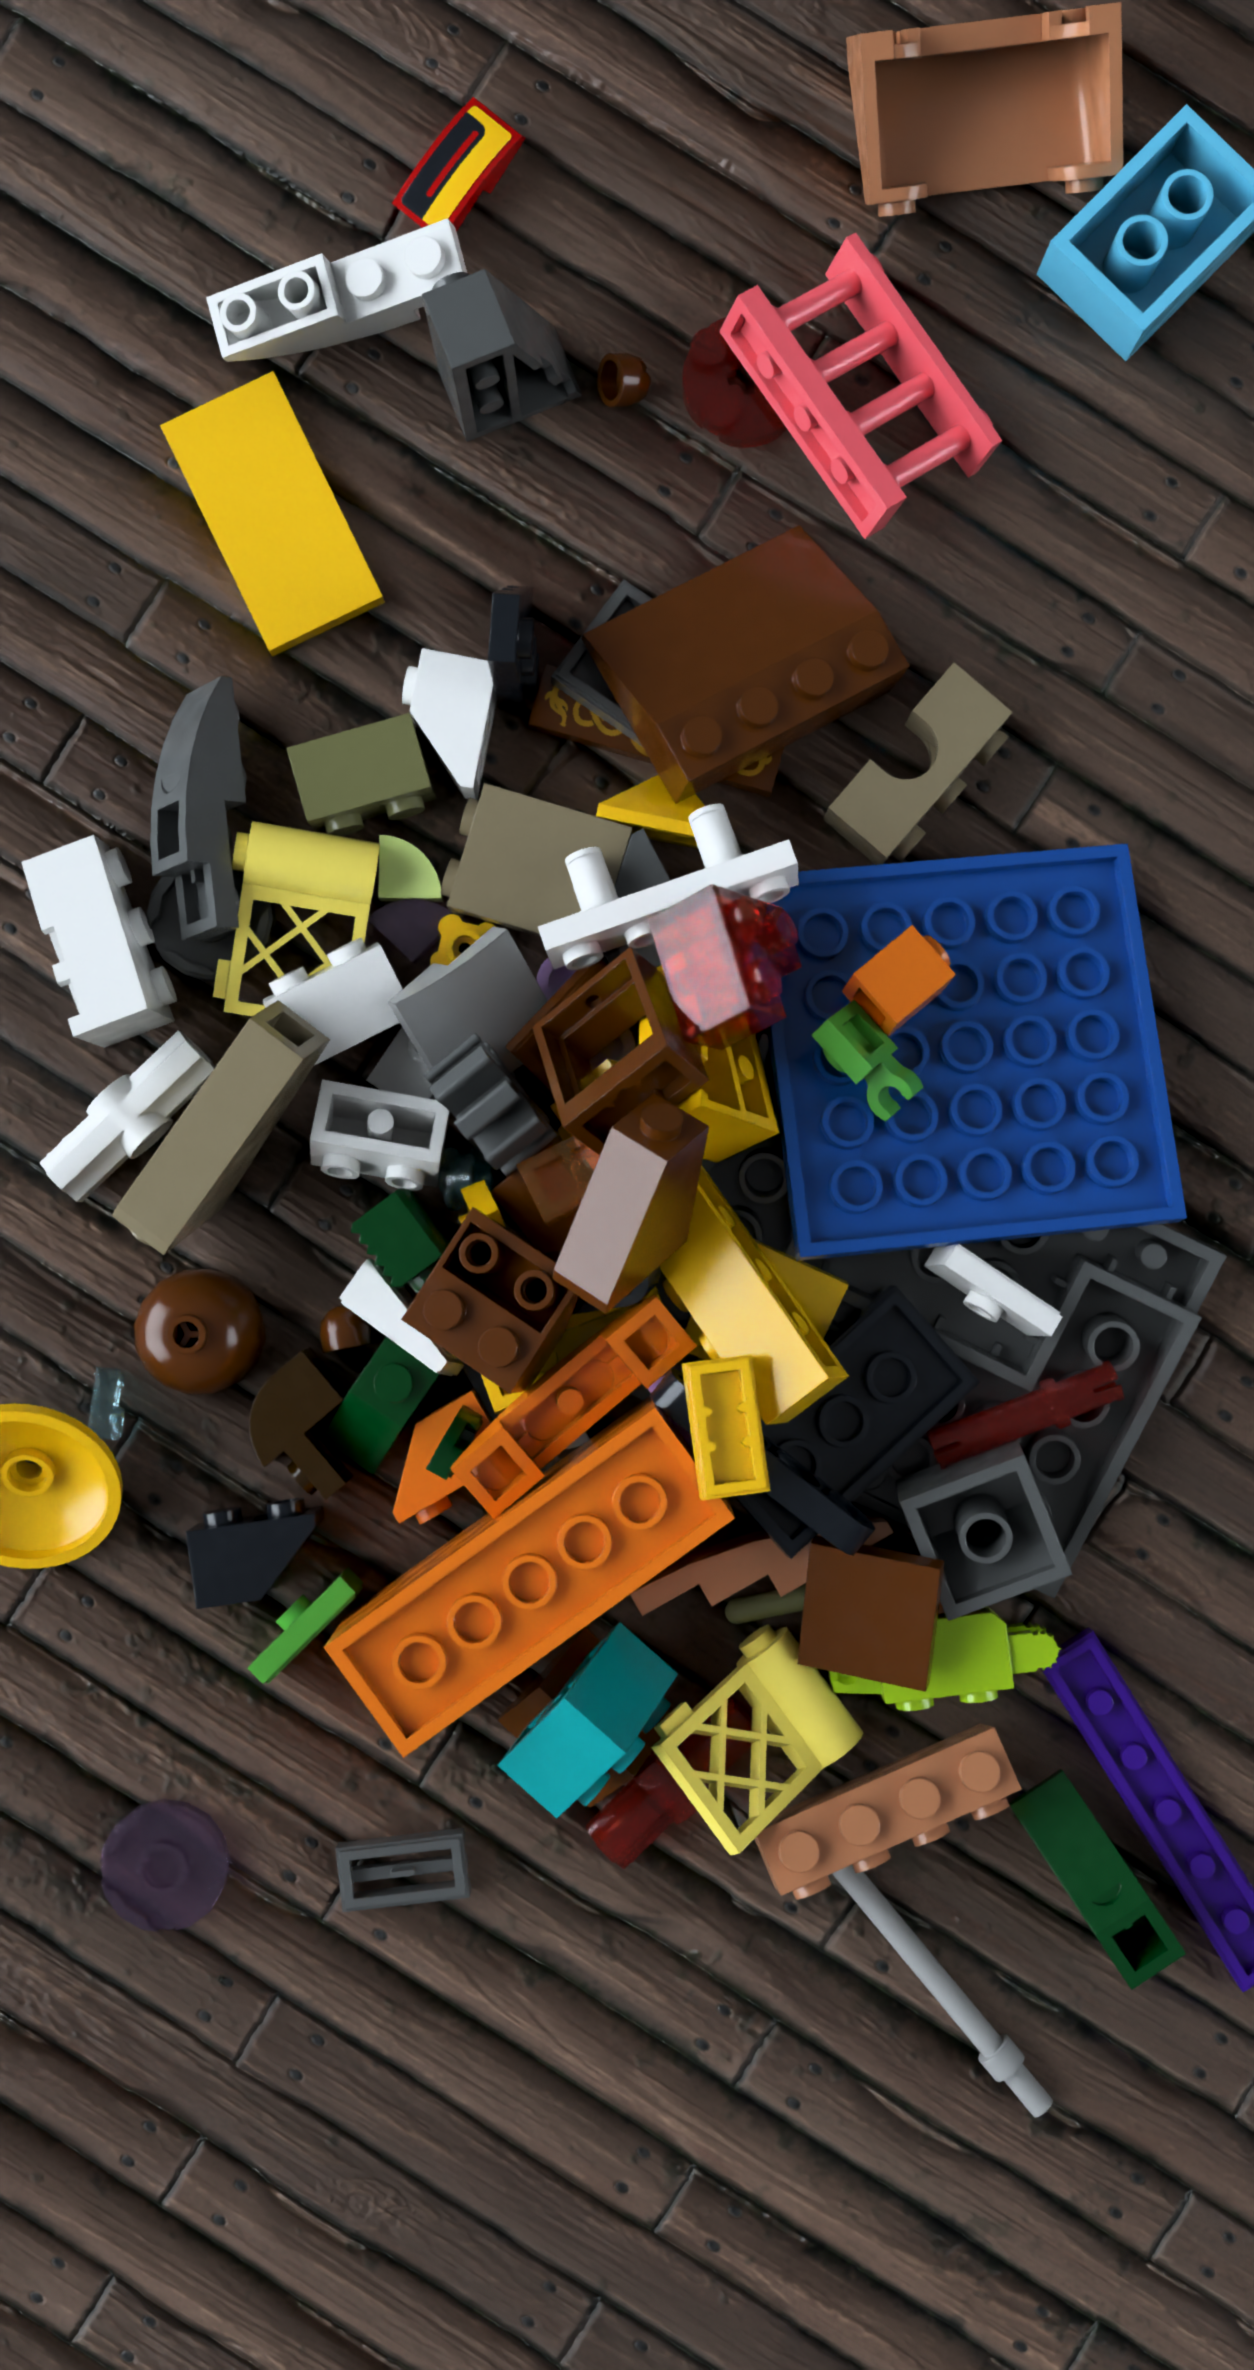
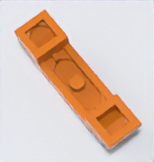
M653 1294L603 1327L532 1384L467 1447L450 1467L451 1471L489 1515L495 1519L545 1476L541 1470L638 1386L643 1384L648 1389L695 1349L697 1345L657 1296Z

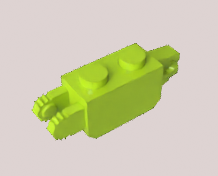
M987 1606L949 1621L945 1613L938 1614L931 1677L926 1692L828 1671L833 1693L880 1694L885 1704L895 1703L896 1709L899 1711H918L933 1707L934 1698L959 1695V1701L963 1703H983L998 1698V1690L1014 1689L1013 1674L1036 1672L1038 1668L1043 1670L1046 1667L1052 1668L1051 1665L1057 1663L1058 1651L1061 1648L1053 1639L1054 1636L1051 1633L1047 1634L1044 1626L1040 1627L1038 1623L1032 1625L1030 1622L1026 1626L1023 1623L1006 1625Z

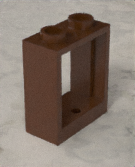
M631 946L532 1026L563 1128L599 1156L611 1127L651 1094L655 1093L677 1106L709 1081L672 982ZM591 995L599 996L594 1002L586 1001ZM646 1015L653 1034L595 1080L589 1060Z

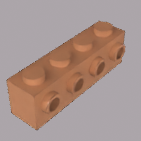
M980 1723L782 1810L755 1838V1841L776 1890L781 1896L792 1891L795 1899L798 1900L814 1895L829 1887L831 1881L828 1875L850 1865L853 1866L855 1873H860L885 1863L891 1858L888 1849L904 1841L912 1839L914 1846L918 1847L944 1837L950 1833L947 1822L965 1814L971 1813L973 1820H980L999 1813L1009 1807L1006 1796L1020 1791L1022 1788L995 1727Z

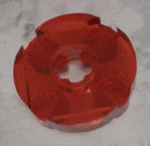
M724 317L715 321L707 328L699 330L692 339L690 350L683 366L682 393L684 403L691 419L701 429L703 425L710 433L719 436L720 442L739 448L761 446L779 438L787 428L756 384L754 385V393L750 395H743L739 385L729 386L727 378L735 376L736 370L742 368L743 365L719 333L726 319Z

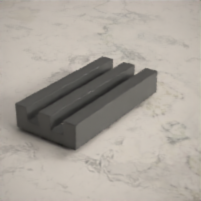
M464 1828L338 1842L335 1849L342 1911L350 1912L470 1898L471 1884L470 1878H468V1857L465 1851ZM451 1849L452 1855L359 1866H352L351 1860ZM454 1871V1880L356 1892L354 1890V1882Z

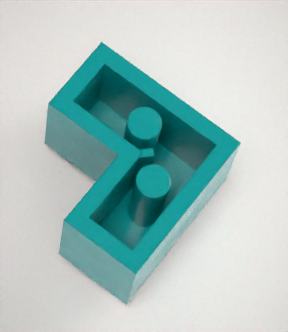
M619 1622L585 1656L561 1691L524 1728L497 1766L556 1819L576 1800L584 1807L587 1806L608 1782L610 1775L607 1771L612 1767L618 1774H621L641 1752L645 1742L638 1735L641 1730L645 1734L648 1733L669 1709L671 1703L663 1696L678 1673Z

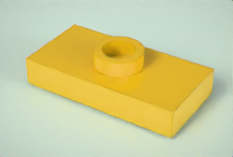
M752 1354L683 1363L682 1371L700 1500L771 1491Z

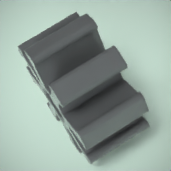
M477 1033L473 1034L424 1074V1077L432 1085L429 1089L436 1100L456 1117L457 1120L454 1124L467 1140L473 1138L486 1161L496 1170L500 1168L507 1177L559 1136L558 1132L551 1126L550 1123L552 1121L544 1109L525 1091L528 1089L514 1071L512 1073L509 1072L495 1049L487 1041L484 1043Z

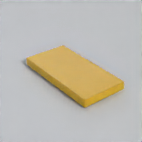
M274 371L160 425L272 657L385 603L381 591Z

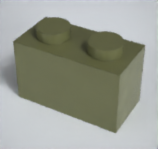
M410 713L286 748L306 820L315 832L326 831L327 834L345 836L363 829V820L386 813L389 820L408 818L425 810L424 802L437 799L418 732Z

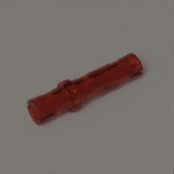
M1107 1360L1099 1366L1056 1383L1051 1377L1040 1381V1389L934 1430L930 1429L926 1432V1435L934 1449L933 1453L938 1465L942 1470L951 1464L1054 1424L1060 1430L1072 1425L1070 1418L1114 1401L1119 1402L1124 1400L1125 1397L1122 1386L1120 1384L1116 1385L1114 1381L1118 1379V1376L1112 1364Z

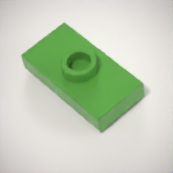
M347 1567L313 1602L302 1594L275 1621L284 1631L257 1656L247 1669L262 1684L265 1682L270 1683L359 1594L363 1588L361 1586L363 1584L361 1579Z

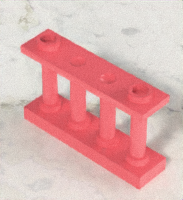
M855 232L845 238L825 273L828 281L778 308L770 303L760 287L756 285L737 296L719 333L858 531L866 539L882 530L905 501L907 496L901 487L954 457L969 478L980 470L1000 445L1002 439L995 431L988 414L976 404L888 279L878 258L869 252ZM845 302L865 332L816 360L809 358L791 331ZM881 354L902 384L850 413L845 410L827 383ZM917 405L938 436L886 465L878 457L864 435Z

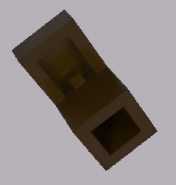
M311 1347L300 1351L260 1388L250 1411L249 1435L253 1450L263 1467L274 1462L285 1452L292 1460L287 1468L295 1481L308 1494L313 1495L318 1490L327 1500L347 1483L353 1475L313 1428L341 1405L348 1391Z

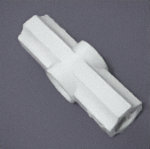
M178 1030L131 1076L126 1074L116 1079L91 1102L86 1111L89 1116L71 1133L66 1135L40 1162L46 1171V1175L76 1202H83L128 1158L134 1159L140 1156L167 1132L173 1123L171 1117L194 1097L216 1066L193 1041Z

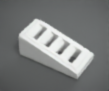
M368 1258L339 1297L342 1300L341 1303L434 1372L448 1376H457L464 1364L460 1359L401 1320L414 1298L405 1287L391 1286L392 1277L382 1276L384 1266L375 1265V1260Z

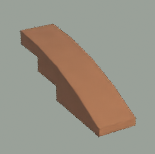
M866 1515L876 1529L863 1545L872 1546L894 1533L882 1515ZM763 1530L752 1532L678 1559L632 1592L630 1596L641 1615L644 1616L699 1584L712 1607L769 1575L779 1595L782 1597L806 1583L811 1541L790 1559Z

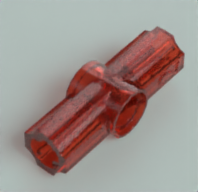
M728 1698L727 1727L751 1731V1716L735 1699ZM709 1716L702 1724L711 1725V1716ZM690 1734L677 1748L693 1770L709 1772L711 1736ZM726 1739L725 1771L751 1747L750 1742ZM652 1751L633 1779L586 1824V1831L593 1838L597 1847L613 1863L618 1864L624 1870L673 1822L680 1824L690 1818L697 1810L656 1753ZM704 1783V1785H705V1786L707 1787V1789L709 1790V1784H708V1783Z

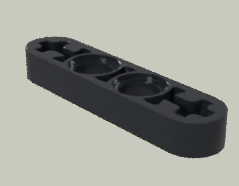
M672 1368L650 1396L662 1412L691 1434L683 1373ZM763 1434L771 1490L766 1493L844 1553L854 1556L876 1529L874 1524L855 1505Z

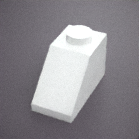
M422 648L418 667L408 666L403 685L402 703L410 705V713L416 727L464 798L469 799L471 797L478 800L497 703L488 661Z

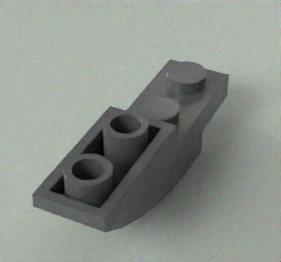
M220 676L186 694L167 733L155 776L150 832L152 876L175 877L181 940L205 941L239 928L237 915L239 896L234 887L230 853L232 834L227 825L226 811L246 803V772L241 761L238 734L239 710L234 699L232 677Z

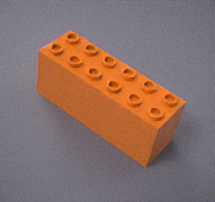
M648 1396L590 1438L586 1443L543 1472L545 1476L498 1517L493 1519L489 1513L485 1514L355 1608L340 1622L325 1644L324 1649L403 1758L735 1519L729 1497L700 1500L694 1453L668 1416L653 1402L651 1396Z

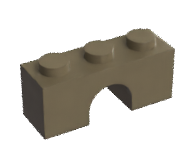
M954 662L916 705L905 723V726L922 740L928 750V771L917 778L899 779L886 773L870 759L828 807L823 820L875 865L884 864L891 855L902 862L926 834L918 826L919 822L932 807L943 814L966 788L967 784L959 776L975 759L984 767L1009 738L1001 730V727L1013 712Z

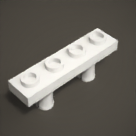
M718 803L704 806L691 813L688 819L705 868L621 898L617 895L599 847H588L570 854L565 859V863L581 911L538 926L553 969L566 966L568 970L586 968L599 962L604 956L603 952L626 944L633 949L646 947L660 941L666 935L665 931L687 923H690L692 927L710 925L724 918L728 914L727 909L750 901L754 905L761 906L782 899L789 894L791 887L799 885L798 862L790 840L788 839L748 854H742L724 805Z

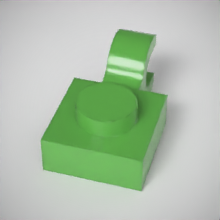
M855 1000L828 1018L811 1035L823 1048L826 1059L834 1068L842 1073H846L855 1084H858L863 1079L866 1080L868 1086V1105L873 1113L884 1121L890 1119L901 1109L899 1104L890 1096L889 1086L898 1089L908 1101L923 1089L919 1077L910 1069L902 1066L892 1056L898 1047Z

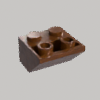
M472 1207L401 1320L509 1394L526 1391L533 1384L563 1337L579 1296L552 1279L557 1261L477 1208Z

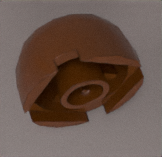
M213 1268L182 1270L160 1281L142 1301L134 1323L136 1351L146 1371L163 1386L188 1395L215 1394L241 1382L258 1363L266 1340L265 1326H263L262 1314L258 1307L260 1305L255 1294L233 1275ZM189 1322L193 1323L198 1330H192ZM192 1338H198L195 1345L189 1344Z

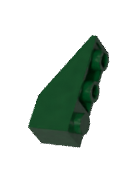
M1062 1769L1009 1803V1806L1131 1990L1186 1954L1147 1893Z

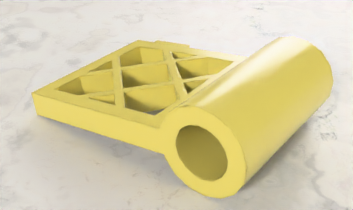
M252 821L250 833L237 831L232 870L244 872L238 910L239 928L235 930L231 960L218 959L213 997L225 999L223 1012L254 1016L265 1009L264 1004L239 1000L242 974L265 959L278 978L285 975L271 956V953L299 933L303 934L323 962V964L311 971L308 976L332 965L328 956L307 929L328 912L355 917L351 941L362 938L365 943L380 843ZM258 900L281 904L296 927L265 948L250 927L253 901ZM291 906L317 910V912L302 922ZM249 937L260 953L244 964Z
M767 1624L749 1635L739 1645V1649L744 1655L736 1663L737 1667L693 1709L689 1707L687 1702L680 1703L654 1727L661 1739L651 1748L729 1855L740 1854L825 1767L836 1762L849 1752L863 1735L860 1726L838 1696L833 1693L832 1688L819 1670L797 1664L799 1643L787 1627L774 1631ZM738 1689L752 1707L751 1731L727 1727L728 1698ZM709 1716H711V1725L702 1724ZM690 1734L711 1736L709 1772L693 1770L677 1748ZM726 1739L751 1743L750 1778L725 1775ZM767 1745L781 1747L797 1769L784 1783L766 1781ZM704 1783H708V1784H709V1790H708L707 1787L704 1785ZM725 1786L749 1789V1818L738 1829H736L724 1812ZM765 1792L773 1793V1794L765 1801Z

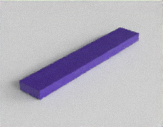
M1088 1627L1059 1645L1061 1650L1058 1651L1057 1663H1053L1051 1665L1052 1668L1040 1669L1240 1990L1245 1992L1254 1986V1888L1094 1631Z

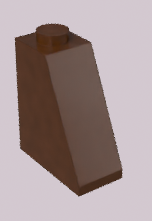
M655 1093L651 1094L613 1125L554 1267L552 1279L606 1314L686 1243L709 1126Z

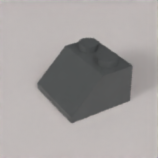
M1016 1434L895 1480L899 1503L921 1556L945 1561L940 1602L948 1621L1073 1575Z

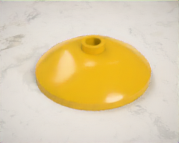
M0 1404V1565L20 1569H39L69 1563L84 1556L107 1537L120 1511L123 1482L113 1453L93 1430L65 1413L31 1404ZM25 1460H27V1461H32V1462H35V1463H37V1464H31V1463L26 1462Z

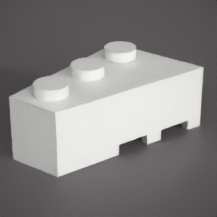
M91 835L21 862L41 931L45 935H50L60 962L52 965L57 984L60 987L69 986L79 1015L68 1018L73 1037L106 1048L174 1022L169 1004L177 1002L176 993L163 966L154 967L146 946L155 942L152 929L149 928L147 917L142 908L132 909L124 887L132 883V877L119 848L116 847L110 850L106 843L95 835Z

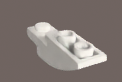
M447 218L331 263L322 253L208 296L206 299L222 358L226 362L256 360L321 349L385 332L420 320L418 308L424 307L422 293L432 290L434 284L443 277L456 272L467 273L456 228Z

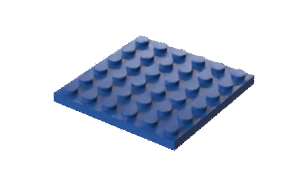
M1128 843L798 871L799 885L791 887L789 894L782 899L761 906L754 905L751 901L796 1261L1177 1223L1187 1218ZM913 925L922 936H931L945 949L951 962L949 967L956 975L942 993L889 1036L898 1047L892 1056L902 1066L910 1069L919 1077L923 1089L908 1101L898 1089L889 1086L890 1096L899 1104L901 1109L890 1119L884 1121L877 1117L868 1105V1086L866 1080L863 1079L858 1084H855L846 1073H842L834 1068L826 1059L823 1048L811 1035L828 1018L850 1003V1000L842 993V990L853 973Z

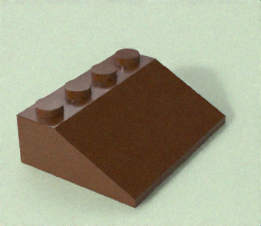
M800 525L584 633L581 638L675 804L891 691L910 667L879 611Z

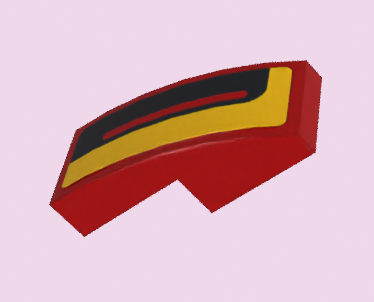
M472 97L424 154L392 204L422 228L448 218L457 232L482 191L491 194L526 138L478 99Z

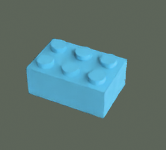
M1186 104L1050 241L1036 275L1119 356L1127 361L1254 233V169Z

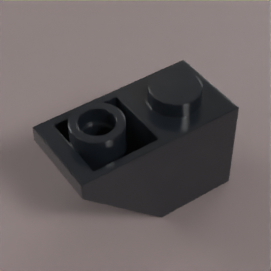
M292 1498L267 1503V1514L242 1517L241 1507H229L204 1512V1523H198L186 1531L196 1609L261 1600L273 1588L324 1520L323 1506L306 1508L304 1498Z

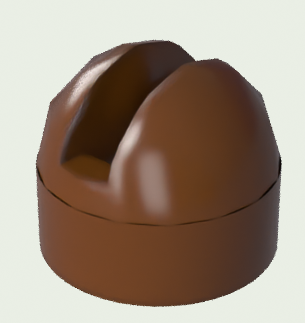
M608 353L602 358L598 368L597 384L600 397L606 406L628 407L639 403L647 396L651 385V377L646 372L647 366L641 358L629 353Z
M337 1306L329 1310L321 1321L320 1338L323 1353L343 1351L374 1344L370 1324L346 1306Z

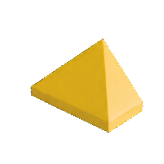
M658 774L599 803L596 817L632 827V834L644 829L649 839L698 849L688 818L691 813L705 805L696 794L675 804Z

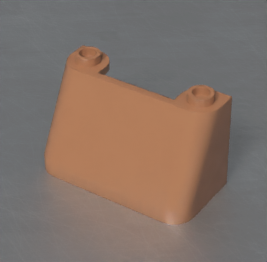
M1122 2L1086 6V8L1063 11H1049L1040 14L924 28H909L897 32L885 30L860 33L846 38L848 71L865 204H878L879 217L915 213L916 199L926 198L931 195L1038 182L1065 181V194L1099 191L1104 188V177L1114 176L1124 167Z

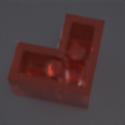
M711 884L648 919L684 1042L723 1050L786 1018L779 995L782 992L781 978L801 968L802 965L795 946L798 941L797 929L791 917L782 907Z

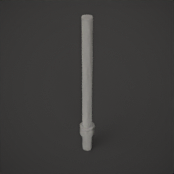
M850 1865L832 1873L979 2050L978 2060L996 2082L1004 2081L1033 2117L1043 2115L1051 2107L1053 2099L1023 2064L1025 2056L1007 2034L999 2035L864 1872L855 1873L853 1866Z

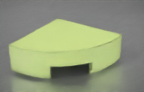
M379 835L378 898L380 901L443 902L440 879L425 854L403 839L389 835Z

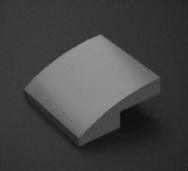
M492 927L449 965L431 964L394 996L388 1004L428 1070H431L473 1034L477 1033L484 1043L487 1041L495 1049L511 1073L523 1064L505 1046L547 1002V999L508 929Z

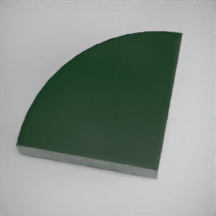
M463 1405L426 1469L445 1480L448 1477L452 1478L454 1473L450 1467L474 1440L483 1423L481 1420L483 1416Z

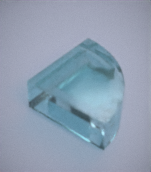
M96 1367L88 1427L100 1438L119 1440V1436L122 1437L125 1413V1409L119 1407L121 1388L125 1384L122 1373L119 1369Z

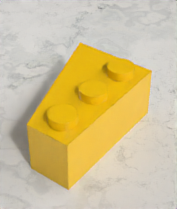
M698 944L656 967L657 970L672 982L709 1077L708 1082L677 1105L678 1108L709 1126L703 1159L718 1163L778 1134L779 1130L738 960L705 945ZM646 1015L639 1020V1045L653 1034Z

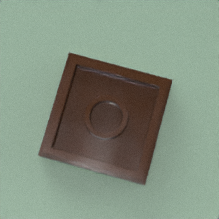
M816 1535L811 1541L809 1549L797 1664L926 1692L931 1677L945 1561L868 1545H862L855 1555L852 1556L839 1550L822 1536Z

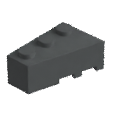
M486 269L470 275L466 272L452 273L437 281L432 290L422 293L438 371L467 442L583 396L555 327Z

